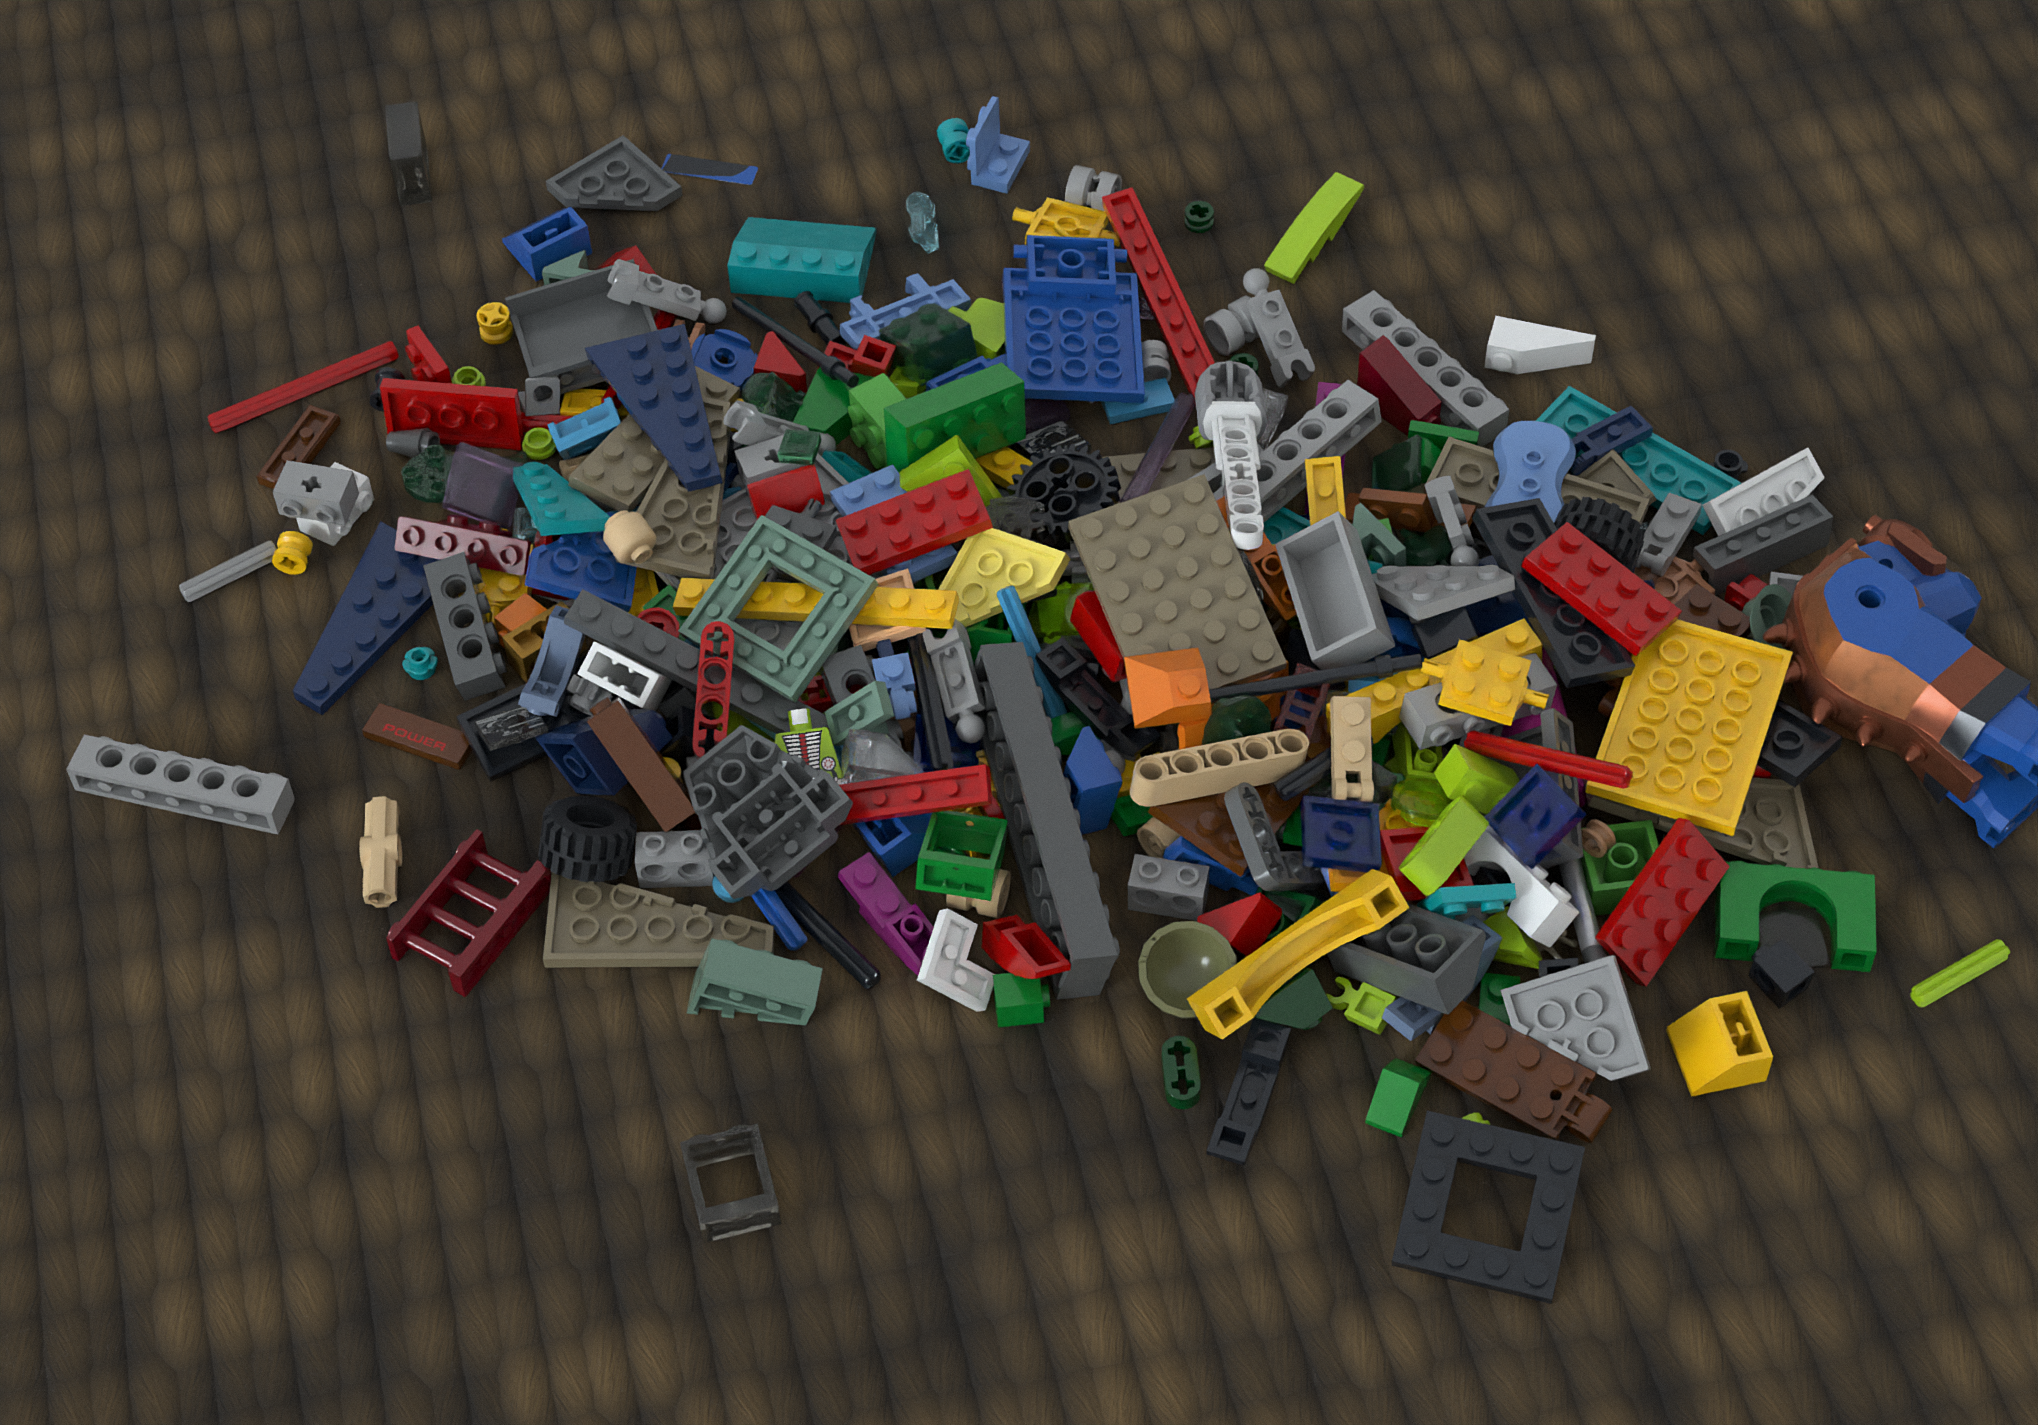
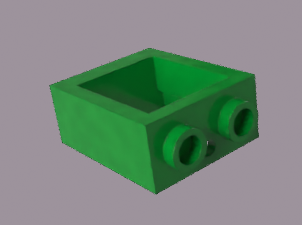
M954 811L933 812L918 856L915 889L991 901L1005 853L1008 820ZM971 821L974 825L969 826L966 822ZM941 846L991 855L990 859L987 860L937 852V850Z

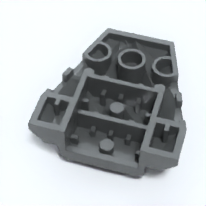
M743 725L739 726L683 771L693 809L699 816L702 829L700 834L703 842L707 844L710 859L708 862L710 869L733 899L753 895L760 888L773 891L781 887L836 842L839 835L835 828L846 820L853 804L829 773L822 769L820 771L806 764L802 758L795 754L791 756L782 751L777 744Z

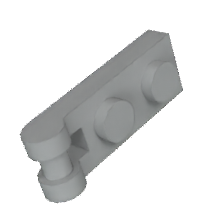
M1668 493L1644 533V545L1635 567L1640 568L1642 565L1650 568L1651 573L1663 576L1700 516L1702 504Z

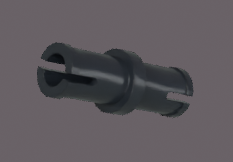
M810 291L800 293L794 300V306L808 321V328L813 333H817L827 346L829 341L845 345L846 341L840 335V329L833 322V315L830 311L823 309Z

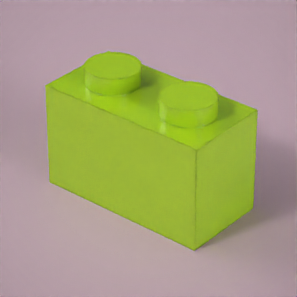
M1454 744L1434 772L1448 798L1454 800L1462 795L1476 810L1505 823L1508 822L1528 795L1512 768L1457 744Z

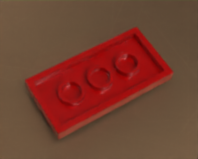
M383 378L380 392L388 434L391 431L429 428L432 432L438 433L440 444L522 450L524 433L518 389Z
M969 469L835 520L853 566L868 575L993 528L989 514Z
M1568 522L1528 554L1521 565L1522 568L1636 657L1676 622L1682 610Z
M1678 818L1597 933L1595 939L1610 956H1616L1617 963L1636 984L1647 987L1730 866L1690 820Z

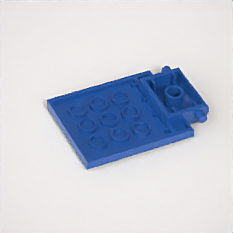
M1027 235L1026 245H1013V258H1025V268L1003 269L1006 366L1024 381L1025 399L1143 403L1145 388L1137 273H1119L1115 270V262H1127V249H1114V239Z

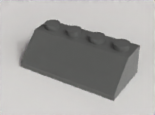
M1408 904L1409 909L1379 930L1360 936L1327 953L1334 972L1360 982H1365L1376 988L1448 1015L1473 990L1486 934L1482 929Z

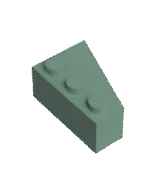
M711 938L694 975L686 1014L698 1015L699 1008L722 1010L721 1015L726 1018H734L735 1012L758 1014V1021L806 1026L816 1006L823 968L812 966L804 960H790L779 957L767 950H754L739 946L731 940Z

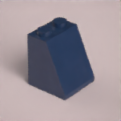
M628 709L658 751L673 738L666 729L664 718L653 709ZM589 717L541 732L535 737L577 794L614 796L628 782L626 776L587 723Z

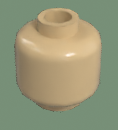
M623 510L615 513L607 520L603 540L620 563L630 564L635 562V564H641L651 557L657 536L640 513Z

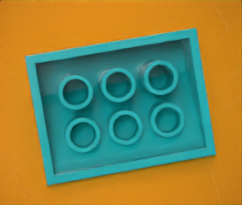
M748 217L733 241L727 265L731 293L796 298L800 293L810 291L816 300L850 303V299L860 295L863 296L877 233L876 228Z

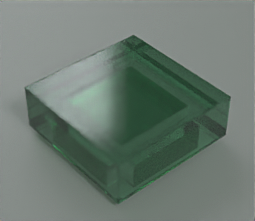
M786 429L778 451L779 463L813 466L822 441L820 432Z

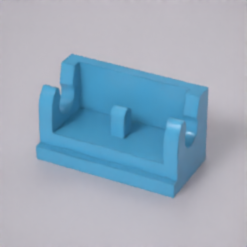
M611 397L605 398V403L558 424L554 422L547 424L556 448L564 460L574 458L598 447L622 422Z

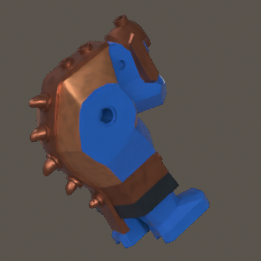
M1874 515L1865 524L1862 532L1866 536L1858 545L1857 540L1850 538L1833 554L1827 555L1811 573L1805 574L1799 580L1782 623L1774 625L1764 632L1763 639L1767 643L1781 644L1783 649L1793 652L1784 684L1793 683L1798 702L1806 716L1812 718L1817 724H1822L1836 732L1843 738L1857 741L1862 747L1871 745L1897 753L1909 765L1937 804L1946 797L1951 799L1975 819L1978 836L1991 847L1996 848L2038 809V707L2027 699L2031 681L2006 668L1974 646L1962 635L1972 623L1982 599L1972 580L1962 573L1952 572L1946 568L1947 556L1932 548V543L1919 529L1898 519L1883 520L1879 516ZM1997 759L2012 765L2016 770L2007 774L1994 760Z

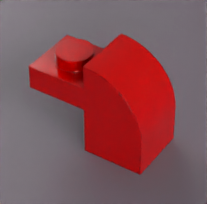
M864 335L857 350L829 341L824 354L835 356L844 362L846 368L851 372L872 377L882 373L887 376L894 360L896 345Z

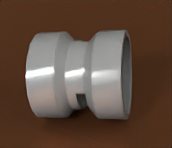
M1158 340L1142 342L1144 382L1166 378L1168 382L1171 378V369L1168 363L1169 354L1166 344Z

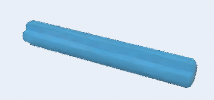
M1012 585L1000 589L997 592V598L1016 642H1023L1027 656L1032 657L1034 664L1033 677L1036 686H1040L1042 689L1043 707L1047 716L1052 719L1067 713L1062 699L1053 689L1035 660V656L1041 651V648L1015 587Z

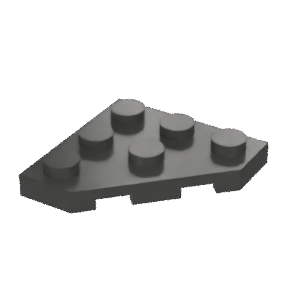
M624 135L546 181L547 190L566 208L658 211L683 196L682 187Z

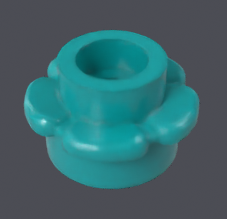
M416 647L410 649L405 654L402 666L412 678L424 680L435 673L438 658L434 656L435 652L431 648Z

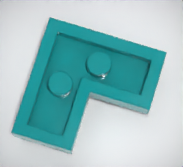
M1515 883L1442 887L1418 902L1417 907L1456 920V915L1467 913L1468 908H1481V913H1497L1504 911V906L1517 898Z

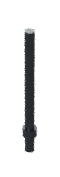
M736 297L732 301L733 309L767 332L773 331L779 340L821 367L823 374L832 380H840L850 388L857 386L859 377L848 370L844 362L835 356H827L741 297Z
M1420 653L1391 658L1390 655L1375 657V661L1209 689L1211 704L1372 676H1377L1378 679L1393 677V673L1422 668Z

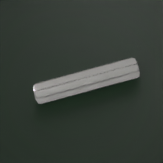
M268 540L181 583L179 585L181 594L187 602H192L271 563L274 551L277 548L271 540Z

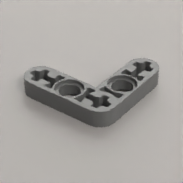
M1243 782L1225 793L1224 801L1252 877L1260 888L1265 891L1314 890L1326 884L1317 860V856L1322 853L1318 851H1280L1261 798L1252 785Z

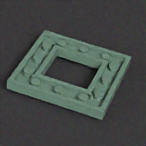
M761 515L678 632L682 637L700 647L701 634L707 624L715 621L728 624L734 632L733 667L796 703L879 584L870 575ZM772 566L824 594L784 651L733 622ZM718 631L715 632L714 637L707 639L713 641V655L716 657H720L721 643L728 641V639L722 637V632ZM728 656L720 657V658H723V659L727 660V659H728Z

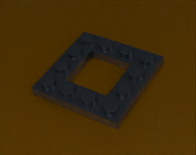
M1427 1111L1391 1266L1551 1304L1585 1147ZM1457 1162L1536 1180L1521 1251L1441 1233Z

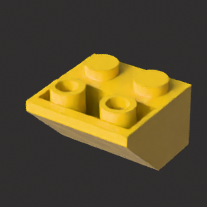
M1747 991L1710 998L1667 1026V1035L1691 1097L1767 1080L1773 1055Z

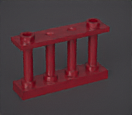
M478 829L473 832L468 840H463L459 844L453 858L401 921H397L392 925L386 937L391 956L398 962L408 949L411 948L449 968L448 974L453 991L464 997L470 993L548 896L551 885L550 869L546 868L538 860L529 871L521 872L488 855L483 832ZM478 866L516 887L507 898L500 900L465 880ZM456 893L494 914L485 925L477 927L443 909V907ZM433 920L471 940V942L462 953L455 955L420 935Z

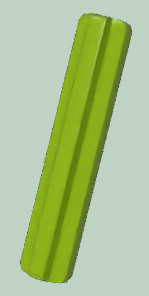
M1996 939L1913 986L1910 997L1918 1007H1925L2006 961L2010 950L2002 940Z

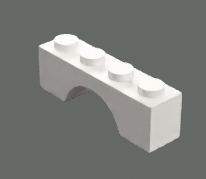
M1484 816L1489 825L1464 857L1469 873L1475 876L1480 866L1507 872L1511 883H1515L1517 897L1511 902L1507 915L1530 938L1551 947L1579 913L1568 902L1572 896L1559 884L1553 882L1551 885L1545 879L1548 876L1547 871L1533 860L1527 862L1522 857L1525 850L1510 838L1504 840L1499 835L1503 829L1489 817Z

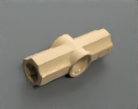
M386 796L373 797L370 802L365 803L364 837H360L359 844L360 860L364 870L362 891L364 902L376 908L389 907L392 902L397 901L398 867L402 866V844L398 834L399 807L397 801L390 800Z

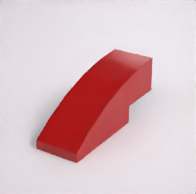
M1018 915L983 922L981 948L992 960L1013 975L1025 979H1037L1070 970V962L1036 922L1025 924Z

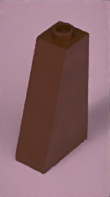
M606 697L589 709L593 715L588 718L587 723L665 833L695 813L688 790L619 697L612 702Z

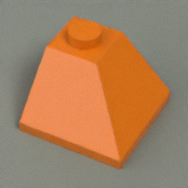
M1198 648L1124 657L1135 728L1209 719L1211 700L1206 669Z

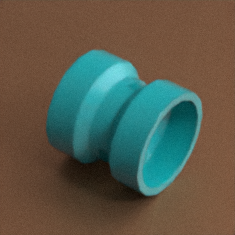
M960 118L948 119L942 122L937 129V137L942 145L947 161L956 164L967 161L970 155V147L966 146L969 129L966 122Z

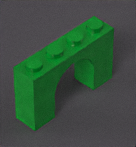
M1725 861L1730 867L1716 886L1715 958L1753 961L1751 958L1757 951L1759 943V913L1771 904L1793 901L1815 909L1827 922L1831 935V969L1870 972L1877 952L1875 875L1862 874L1857 871H1828L1816 867L1806 869L1785 867L1780 864L1761 865L1743 861Z

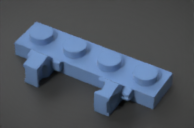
M916 273L906 277L905 292L912 296L874 310L869 304L862 301V295L850 299L849 315L852 318L840 324V335L855 350L858 349L864 335L889 342L944 320L952 306L967 311L971 307V299L954 279L930 287Z

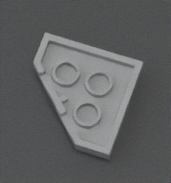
M1496 565L1384 566L1379 568L1377 573L1372 574L1379 598L1418 621L1515 590L1514 576Z
M1615 955L1501 990L1512 1028L1597 1072V1074L1610 1081L1651 1070Z

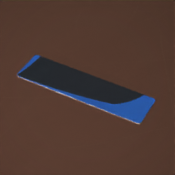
M667 154L661 169L667 173L752 185L758 167Z

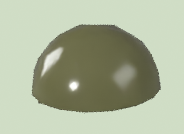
M1196 921L1173 922L1158 929L1144 944L1138 961L1139 980L1148 999L1162 1012L1181 1019L1198 1018L1187 998L1237 963V958L1228 940L1213 927Z

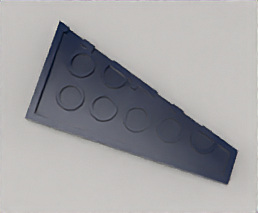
M685 324L585 348L588 359L592 364L596 365L607 384L611 385L617 393L618 399L642 431L647 433L651 443L657 451L659 450L662 453L669 467L688 492L723 484Z
M380 521L293 689L294 697L297 701L321 715L433 605L423 565L440 559L396 551L395 540L397 530Z

